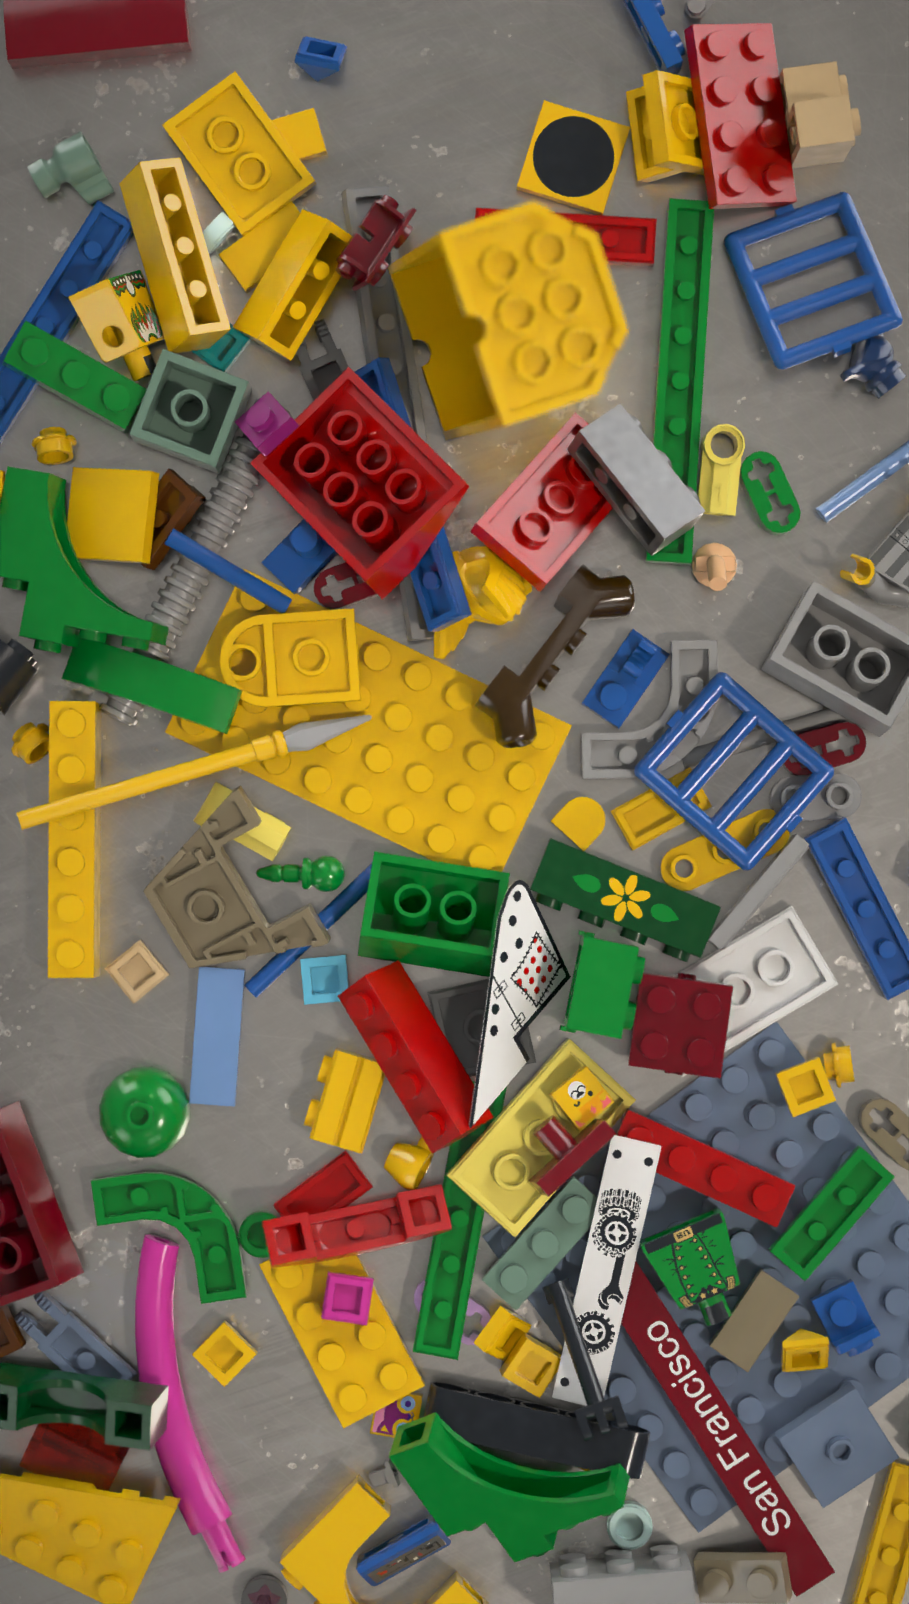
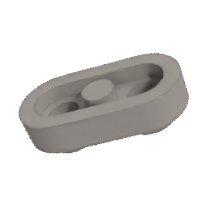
M834 773L833 778L799 816L803 818L802 821L833 820L851 816L861 804L862 793L859 784L849 775ZM810 775L788 776L777 781L769 794L771 809L777 814L786 803V794L790 790L797 791ZM836 787L846 791L847 799L842 805L835 804L831 799V793Z

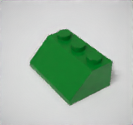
M374 852L360 932L358 956L392 962L399 960L400 963L490 977L497 917L505 893L508 890L510 873Z

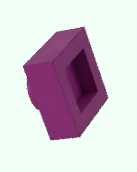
M269 391L235 421L237 426L265 457L299 427L298 423Z

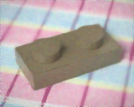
M698 1552L693 1559L700 1603L788 1604L793 1596L786 1552Z

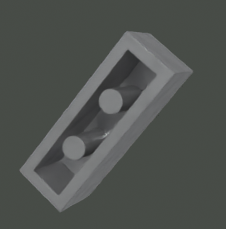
M618 404L579 430L567 448L568 452L650 556H653L689 531L705 512L697 493L682 482L672 469L671 462L666 454L655 448L644 434L639 420L632 414H628L621 404Z

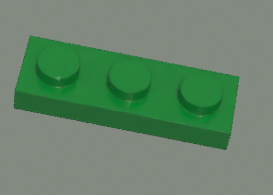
M857 1145L768 1250L801 1279L806 1281L895 1176L862 1147Z

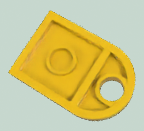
M354 608L266 614L243 620L226 636L220 651V670L225 683L242 690L240 699L258 707L361 701ZM239 650L251 651L256 657L255 669L246 676L235 674L230 667L231 657Z

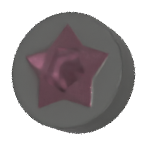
M269 1575L257 1576L250 1580L245 1586L241 1597V1604H287L288 1601L287 1591L283 1583Z

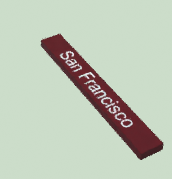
M635 1260L621 1324L767 1552H786L792 1591L798 1597L835 1573V1570Z

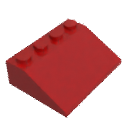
M348 367L295 419L299 427L266 457L260 453L250 464L383 600L416 568L470 486Z

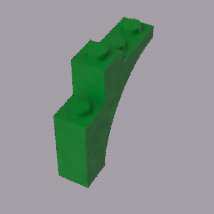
M7 466L0 503V578L3 579V588L27 592L19 636L35 640L33 649L58 654L61 653L62 645L78 648L80 639L106 643L107 635L122 637L121 646L148 651L150 643L166 645L169 627L143 620L122 609L96 586L85 571L79 558H77L67 526L65 510V486L67 480L50 473Z
M436 1412L398 1426L388 1456L447 1537L462 1531H473L486 1523L514 1563L532 1556L540 1557L549 1550L554 1549L559 1530L572 1529L581 1522L601 1515L609 1516L618 1509L623 1508L630 1478L621 1463L602 1469L580 1472L545 1471L513 1464L482 1451L453 1431Z

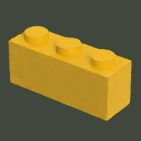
M302 209L233 328L265 349L291 361L341 278L335 270L338 266L336 259L352 235L329 219Z

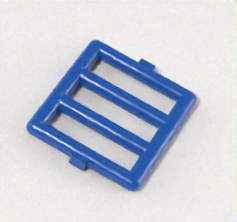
M846 192L834 194L796 209L793 208L792 204L775 210V217L731 232L724 238L727 253L773 364L777 369L785 370L831 352L835 358L851 352L852 344L896 329L902 324L903 317L854 202ZM839 214L847 233L846 236L754 269L746 251V246L827 216ZM855 252L864 275L778 307L770 308L761 286ZM872 291L881 315L787 349L778 328L779 325Z
M725 672L717 673L683 712L678 710L666 723L669 728L634 768V773L638 779L745 871L753 869L786 830L791 833L803 819L799 815L834 776V768L830 763ZM723 694L743 713L676 788L656 769ZM758 725L778 743L712 818L709 817L691 799L753 728ZM793 755L812 774L748 847L745 848L725 830L786 760Z

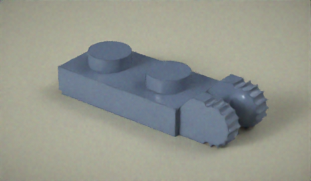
M46 1291L35 1294L34 1299L43 1311L47 1312L58 1322L57 1326L49 1334L31 1314L23 1310L14 1317L16 1323L39 1344L37 1348L62 1371L130 1381L137 1374L126 1361L71 1311L67 1313L64 1307Z

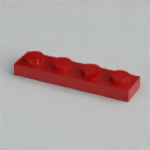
M628 1108L616 1132L618 1136L662 1146L656 1173L776 1228L796 1187L791 1182Z

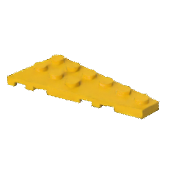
M23 1472L21 1476L0 1473V1555L103 1604H131L181 1498L165 1496L163 1500L140 1497V1491L123 1489L122 1493L99 1490L93 1483Z

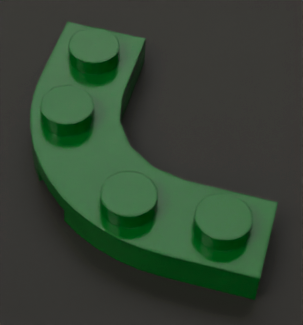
M137 1172L91 1180L97 1226L136 1220L163 1221L177 1228L189 1242L195 1259L201 1304L247 1297L241 1247L235 1226L223 1206L207 1190L184 1177L164 1172Z

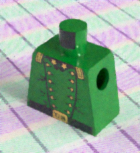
M719 1207L640 1240L639 1244L680 1310L698 1304L707 1326L717 1324L732 1316L723 1292L740 1285L725 1217Z

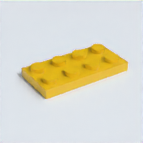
M359 1255L271 1268L270 1259L259 1264L343 1429L425 1386V1382L374 1284L367 1325L321 1319L329 1271L370 1277Z

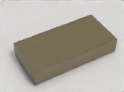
M760 1268L731 1310L732 1316L723 1322L710 1341L709 1346L746 1372H749L800 1296Z

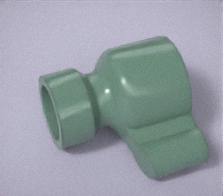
M81 131L56 144L50 159L40 158L27 166L44 198L58 192L61 184L64 182L70 183L90 205L114 192L95 153Z

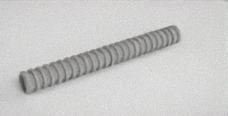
M245 434L242 437L237 436L235 442L238 446L236 450H230L229 456L232 457L230 462L223 463L222 467L225 471L223 475H217L216 481L219 483L216 488L211 487L209 491L212 495L210 501L204 500L203 506L206 508L203 513L198 512L196 516L199 520L197 526L192 525L190 531L193 533L191 536L192 540L221 556L219 554L220 549H226L228 546L225 539L228 535L233 536L235 532L232 529L233 524L239 523L241 517L238 516L240 510L245 511L247 508V504L244 503L246 498H252L254 492L251 490L253 485L258 486L260 483L258 478L259 472L250 463L261 452ZM177 553V556L180 558L178 563H172L170 567L173 570L171 577L166 576L164 579L167 583L165 589L160 588L157 592L161 597L158 602L153 601L151 607L154 608L152 614H146L144 618L146 621L169 627L166 645L150 643L148 651L133 649L132 651L133 653L161 662L169 661L170 657L167 653L169 649H175L176 644L173 642L175 637L182 636L183 632L180 628L182 624H188L189 618L186 616L189 611L194 612L196 606L193 605L195 598H201L202 593L199 592L201 586L206 587L209 581L206 579L208 573L213 574L180 553ZM106 693L105 695L109 697L106 704L101 702L99 706L102 712L128 726H136L138 720L135 719L137 712L142 713L144 707L141 704Z

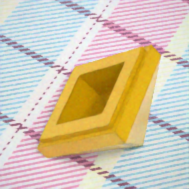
M800 1328L782 1341V1372L828 1368V1337Z

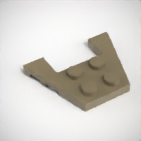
M242 786L235 788L143 890L189 968L243 960L248 956L275 952L276 954L284 953L288 949L311 945L312 948L324 946L331 939L311 903L274 923H269L223 848L225 843L259 826L262 821Z

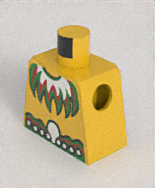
M141 270L105 279L69 296L78 317L104 363L123 357L134 382L153 374L156 363L148 346L163 340L164 335Z

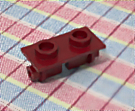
M384 195L381 200L376 199L373 202L370 210L358 226L372 238L368 242L357 232L354 233L336 259L338 266L335 270L340 276L348 280L353 276L357 279L351 288L353 291L368 284L374 286L385 274L389 267V263L385 261V258L393 247L399 249L413 230V227L408 223L417 211L415 208H411L402 214L396 210L399 206L398 202L388 195Z

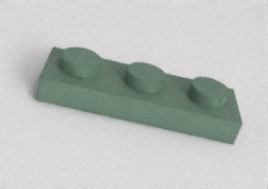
M572 1176L484 1274L482 1281L514 1310H517L591 1228L598 1197L575 1176Z

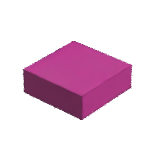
M329 1271L321 1319L367 1325L374 1278Z

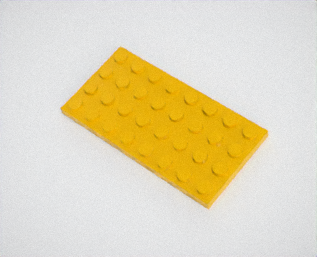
M243 569L292 599L285 613L330 610ZM234 587L193 673L226 684L220 670V651L229 632L247 618L280 613L239 588ZM355 622L361 701L258 707L240 699L228 734L188 722L174 715L165 730V733L212 755L249 744L252 740L266 735L271 737L274 731L280 730L284 732L298 723L371 715V720L311 750L288 752L285 757H278L276 754L275 758L259 762L252 761L236 767L432 861L502 872L572 725L533 707L537 732L535 740L527 746L504 748L496 741L493 718L475 707L488 685ZM239 650L231 657L230 667L235 674L246 676L255 669L256 657L251 651Z

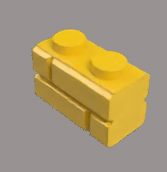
M341 1048L335 1049L333 1057L324 1055L317 1078L318 1082L325 1083L320 1101L311 1099L304 1122L305 1126L312 1127L309 1138L353 1152H363L385 1078V1074L375 1058Z

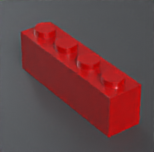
M399 960L364 975L338 995V998L432 1154L466 1137L494 1118L488 1108L470 1128L469 1122L475 1085Z

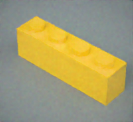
M181 158L141 161L119 184L167 349L173 353L209 349L231 328Z

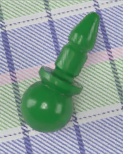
M321 856L314 861L310 858H303L302 866L299 864H285L283 866L272 864L259 868L256 875L271 882L298 883L302 881L304 890H308L313 886L319 891L331 892L341 886L344 881L345 871L342 863L335 857Z

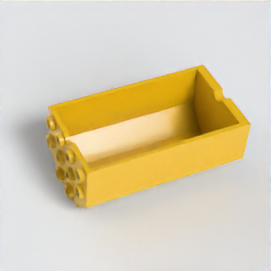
M536 201L439 232L391 263L388 267L412 341L420 340L424 342L430 351L429 360L421 369L445 440L504 427L597 395L606 379L608 368L629 331L597 233L553 213V210Z

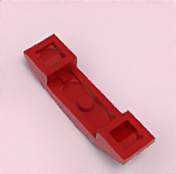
M442 1184L400 1192L394 1198L311 1215H308V1212L262 1221L271 1268L310 1264L369 1253L428 1238L452 1229Z

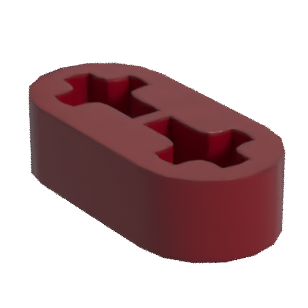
M346 562L324 570L318 575L314 583L316 599L323 607L330 610L344 609L378 595L366 582L359 584L357 579L359 575ZM330 577H335L338 583L351 579L354 582V586L341 591L343 599L334 602L331 595L323 597L321 591L328 587L326 580Z
M849 722L834 724L798 735L811 748L818 746L820 756L830 763L833 768L859 759L866 748L864 732L856 724ZM844 730L847 737L855 736L857 744L850 747L851 755L845 756L841 749L827 752L825 744L838 740V731ZM789 758L782 765L788 773L795 776L812 774L807 768H801L799 762L791 763Z

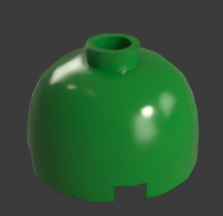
M152 1066L134 1067L116 1076L104 1090L99 1104L100 1126L107 1141L121 1153L136 1158L157 1157L171 1150L185 1135L191 1118L189 1097L182 1085L169 1072Z

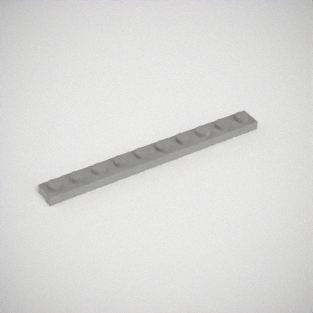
M389 186L345 189L341 193L347 233L353 235L357 232L368 242L372 237L358 226L376 199L381 200L384 195L391 197ZM393 247L385 258L389 265L400 258L399 249ZM387 269L377 284L374 286L368 284L356 290L366 364L378 357L390 358L411 427L427 443L413 343ZM409 573L399 583L407 640L409 642L434 638V632H428Z

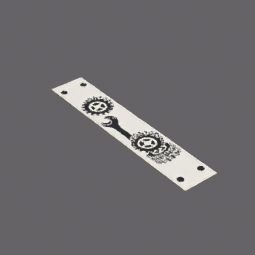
M618 1135L611 1138L573 1303V1308L603 1396L606 1391L662 1147ZM564 1342L552 1398L587 1406L567 1344Z

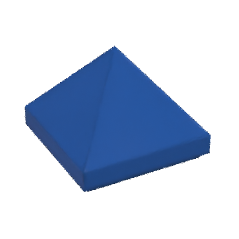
M305 36L302 38L295 55V63L318 82L340 70L347 46L341 43Z

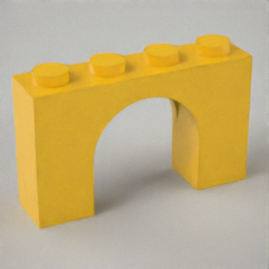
M358 1475L282 1552L280 1563L284 1568L281 1570V1573L297 1590L305 1587L317 1599L314 1604H360L349 1588L346 1569L355 1551L391 1515V1505ZM455 1571L424 1604H489V1602Z

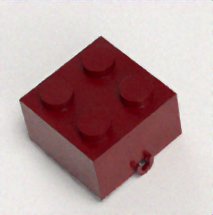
M643 972L638 990L628 1066L663 1070L664 1073L683 1075L684 1073L721 1079L733 985L696 980V975L678 973L677 977Z

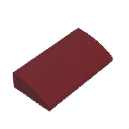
M3 0L7 60L12 69L192 52L187 0Z

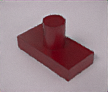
M554 1115L550 1116L537 1127L533 1135L549 1151L553 1158L529 1182L541 1195L549 1197L615 1136L616 1132L605 1120L595 1118L573 1138Z

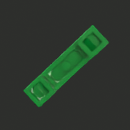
M84 639L79 640L78 648H72L61 678L65 681L129 700L228 734L242 694L240 689L185 669L111 645Z

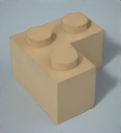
M837 61L783 68L779 77L792 169L844 162L851 147L855 146V136L861 135V121L858 108H851L847 78L845 74L839 75Z

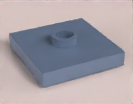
M851 1382L774 1432L823 1508L899 1458Z

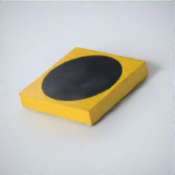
M544 100L516 190L596 215H603L630 127Z

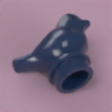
M883 333L855 343L856 347L850 359L849 369L840 375L843 382L851 379L864 382L866 390L868 392L872 391L877 399L906 377V374L900 368L902 364L894 360V349L890 342L884 338Z

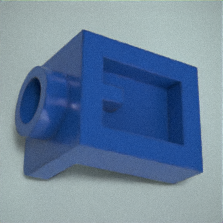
M851 1279L810 1298L822 1326L838 1355L847 1352L848 1356L851 1357L863 1353L874 1345L872 1339L880 1336L877 1326L873 1323Z

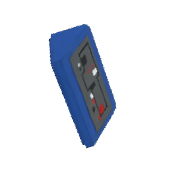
M429 1515L358 1555L356 1569L371 1586H378L449 1546L451 1538L445 1535L432 1515Z

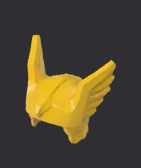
M487 546L470 547L460 552H452L472 615L441 631L434 632L435 658L445 659L450 651H454L459 642L464 638L469 624L474 621L504 625L508 621H513L515 614H520L522 606L527 600L526 595L532 592V585Z

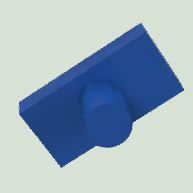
M303 519L261 563L293 594H299L337 553Z

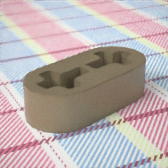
M873 1098L868 1100L859 1110L858 1121L861 1129L898 1165L909 1171V1159L905 1161L903 1158L907 1151L897 1141L902 1134L909 1140V1117L887 1099ZM875 1108L879 1111H883L886 1108L889 1109L890 1113L887 1115V1120L896 1128L892 1134H889L880 1126L874 1130L871 1129L870 1125L873 1122V1118L869 1113L872 1109Z

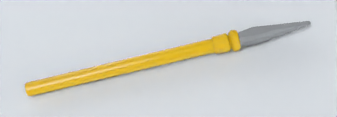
M362 715L298 723L284 732L280 730L274 731L271 737L266 735L252 740L249 744L16 812L21 830L252 761L259 762L275 758L276 754L278 757H285L288 752L308 751L371 720L372 716Z

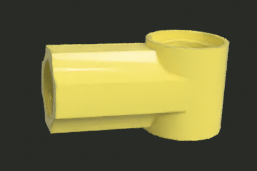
M719 424L702 437L697 495L701 506L705 509L703 514L736 516L741 457L745 449V438L741 431L733 425ZM724 434L731 438L734 450L729 458H720L713 453L711 441L714 435Z
M215 781L194 822L201 826L231 794L232 790ZM254 807L262 820L260 825L233 840L273 861L292 827L269 813Z

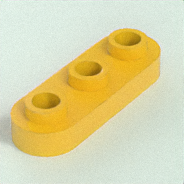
M772 809L755 811L733 821L725 831L747 848L759 834L760 826L763 823H769L776 813ZM786 830L761 859L780 851L786 845L790 833ZM703 835L670 849L665 853L660 862V875L664 883L681 891L693 890L740 869L731 859L721 858L717 853V847ZM683 859L689 861L692 865L691 874L685 878L678 876L675 871L677 862Z

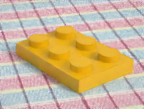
M236 71L162 124L165 131L227 216L234 222L235 227L242 236L316 185L312 175Z

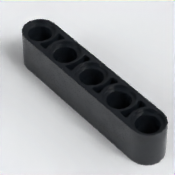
M442 1382L430 1383L423 1416L425 1417L436 1412L453 1431L466 1441L474 1444L589 1470L602 1469L621 1463L631 1479H640L642 1476L651 1433L647 1429L628 1424L629 1427L620 1430L615 1421L607 1419L611 1433L602 1436L597 1419L595 1418L588 1421L592 1427L594 1439L585 1442L575 1412Z

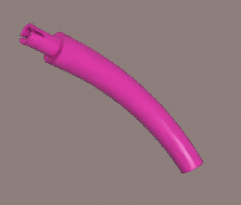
M145 1234L138 1267L135 1298V1342L139 1381L168 1386L167 1430L154 1445L173 1497L181 1498L178 1507L191 1535L202 1534L218 1566L219 1573L229 1570V1566L233 1568L246 1560V1558L242 1554L225 1520L232 1515V1512L207 1464L198 1442L181 1384L175 1347L173 1318L174 1280L179 1244L158 1235Z

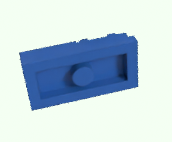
M632 629L581 704L619 729L670 654Z

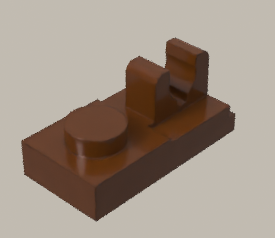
M168 468L158 484L150 564H141L144 568L155 570L171 549L165 545V542L173 528L182 532L184 527L191 522L192 516L206 500V497L199 490L189 485L173 469Z

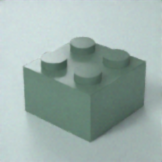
M162 349L132 426L130 436L136 443L220 474L238 428L235 421L243 415L252 392L250 383L239 377Z

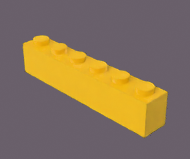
M49 701V802L101 787L102 709L99 708L100 703L96 701ZM101 807L49 822L48 978L100 977Z

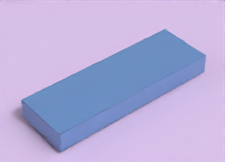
M199 967L190 1104L236 1106L245 969Z

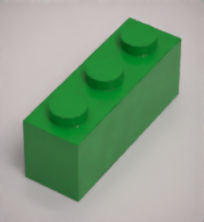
M26 320L2 364L121 432L126 430L147 390Z

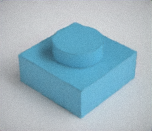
M347 955L300 959L304 1005L340 1002L338 995L349 988Z

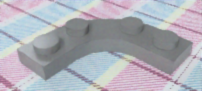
M717 640L671 641V691L669 702L660 718L650 726L632 732L581 733L582 779L637 778L634 773L636 764L669 728L666 723L678 710L683 712L718 673ZM717 701L656 769L658 772L678 763L700 742L712 721Z

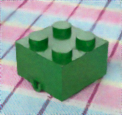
M579 930L578 935L581 936L563 1025H560L559 1030L575 1033L578 1030L621 1039L623 1029L632 1030L636 1003L629 1001L632 984H641L645 958L638 956L639 947L594 938L595 933Z

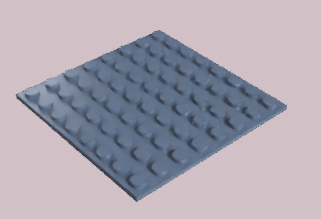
M777 1021L763 1029L723 1059L721 1079L699 1076L646 1115V1117L796 1185L776 1228L655 1173L641 1239L719 1207L725 1217L740 1285L723 1292L730 1311L760 1268L800 1296L749 1372H746L709 1346L710 1341L724 1321L707 1326L698 1304L680 1310L647 1259L640 1244L636 1256V1261L774 1477L793 1464V1461L774 1432L850 1382L869 1408L909 1378V1201L893 1180L806 1281L801 1279L768 1250L857 1145L879 1162L835 1101L801 1115L791 1116L775 1073L805 1062V1059ZM610 1142L597 1151L572 1175L597 1197ZM570 1178L557 1189L516 1237L509 1234L500 1224L482 1236L498 1259ZM590 1229L527 1298L562 1347H564L565 1339L553 1304L548 1305L542 1287L569 1278L574 1296L570 1298L573 1305ZM851 1279L880 1333V1336L872 1339L874 1345L863 1353L849 1357L847 1352L838 1355L829 1340L828 1368L782 1372V1341L800 1328L828 1337L810 1298ZM621 1324L604 1399L618 1395L627 1423L651 1432L645 1460L699 1533L735 1507L737 1503Z

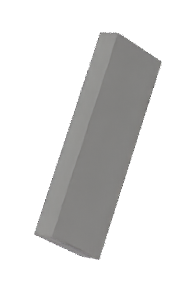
M798 834L792 835L786 845L774 856L712 930L708 942L716 949H725L810 848L808 847L809 843Z

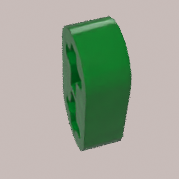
M763 451L750 454L740 467L739 479L756 518L763 530L769 534L777 536L787 534L799 522L801 511L779 461L772 454ZM758 461L761 467L770 466L772 472L766 478L771 490L765 492L759 479L750 480L748 474L754 469L753 462ZM774 495L780 508L789 507L791 513L785 518L787 525L781 526L778 520L769 521L767 515L771 513L773 508L768 497Z

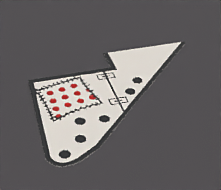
M522 880L514 881L508 888L497 917L470 1114V1128L528 1062L530 1058L519 1037L571 978L528 884Z

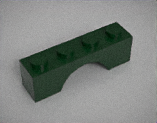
M0 1362V1429L17 1431L42 1423H71L97 1431L104 1438L105 1444L151 1450L167 1430L168 1386Z

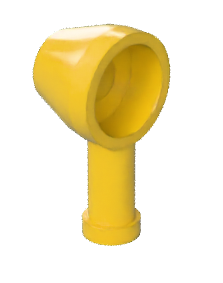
M422 1136L417 1145L397 1142L388 1154L384 1169L403 1188L408 1191L418 1188L425 1177L434 1154L431 1153Z

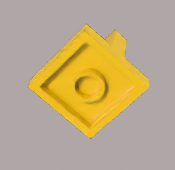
M660 70L643 74L644 86L626 92L637 181L649 183L682 172L704 175L691 78Z

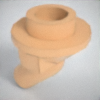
M709 543L697 550L693 556L691 566L693 575L699 583L705 587H710L714 591H721L726 588L727 583L736 574L737 562L730 548L719 543Z

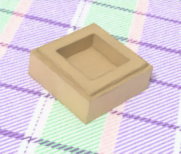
M142 939L105 968L133 1004L170 975Z

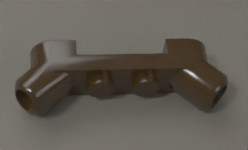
M582 565L559 593L554 604L566 616L524 671L518 676L504 665L484 691L475 707L493 718L496 741L504 748H517L530 745L535 740L537 732L531 695L537 687L543 691L549 687L561 670L555 663L564 652L572 656L587 636V633L582 630L587 621L627 617L634 610L635 596L631 580L625 575L600 578L585 565Z

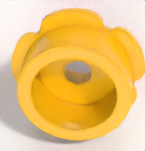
M48 427L42 429L39 432V436L34 438L31 444L37 453V460L40 463L57 465L73 459V446L77 444V440L74 436L67 435L66 429L62 427Z
M29 722L21 726L12 737L14 742L11 748L12 754L22 758L26 764L35 763L49 752V733L47 732L49 727L47 724L40 723L35 726L34 723Z
M832 1043V1052L823 1053L825 1072L828 1080H836L837 1087L841 1088V1083L855 1082L850 1045L836 1047V1043Z

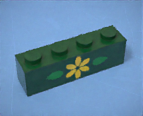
M551 838L547 843L530 885V890L538 893L535 899L537 903L557 911L561 910L563 903L580 910L577 919L603 928L605 921L622 927L620 936L644 946L648 937L664 943L665 946L662 953L684 962H688L690 955L702 957L721 909L720 906Z

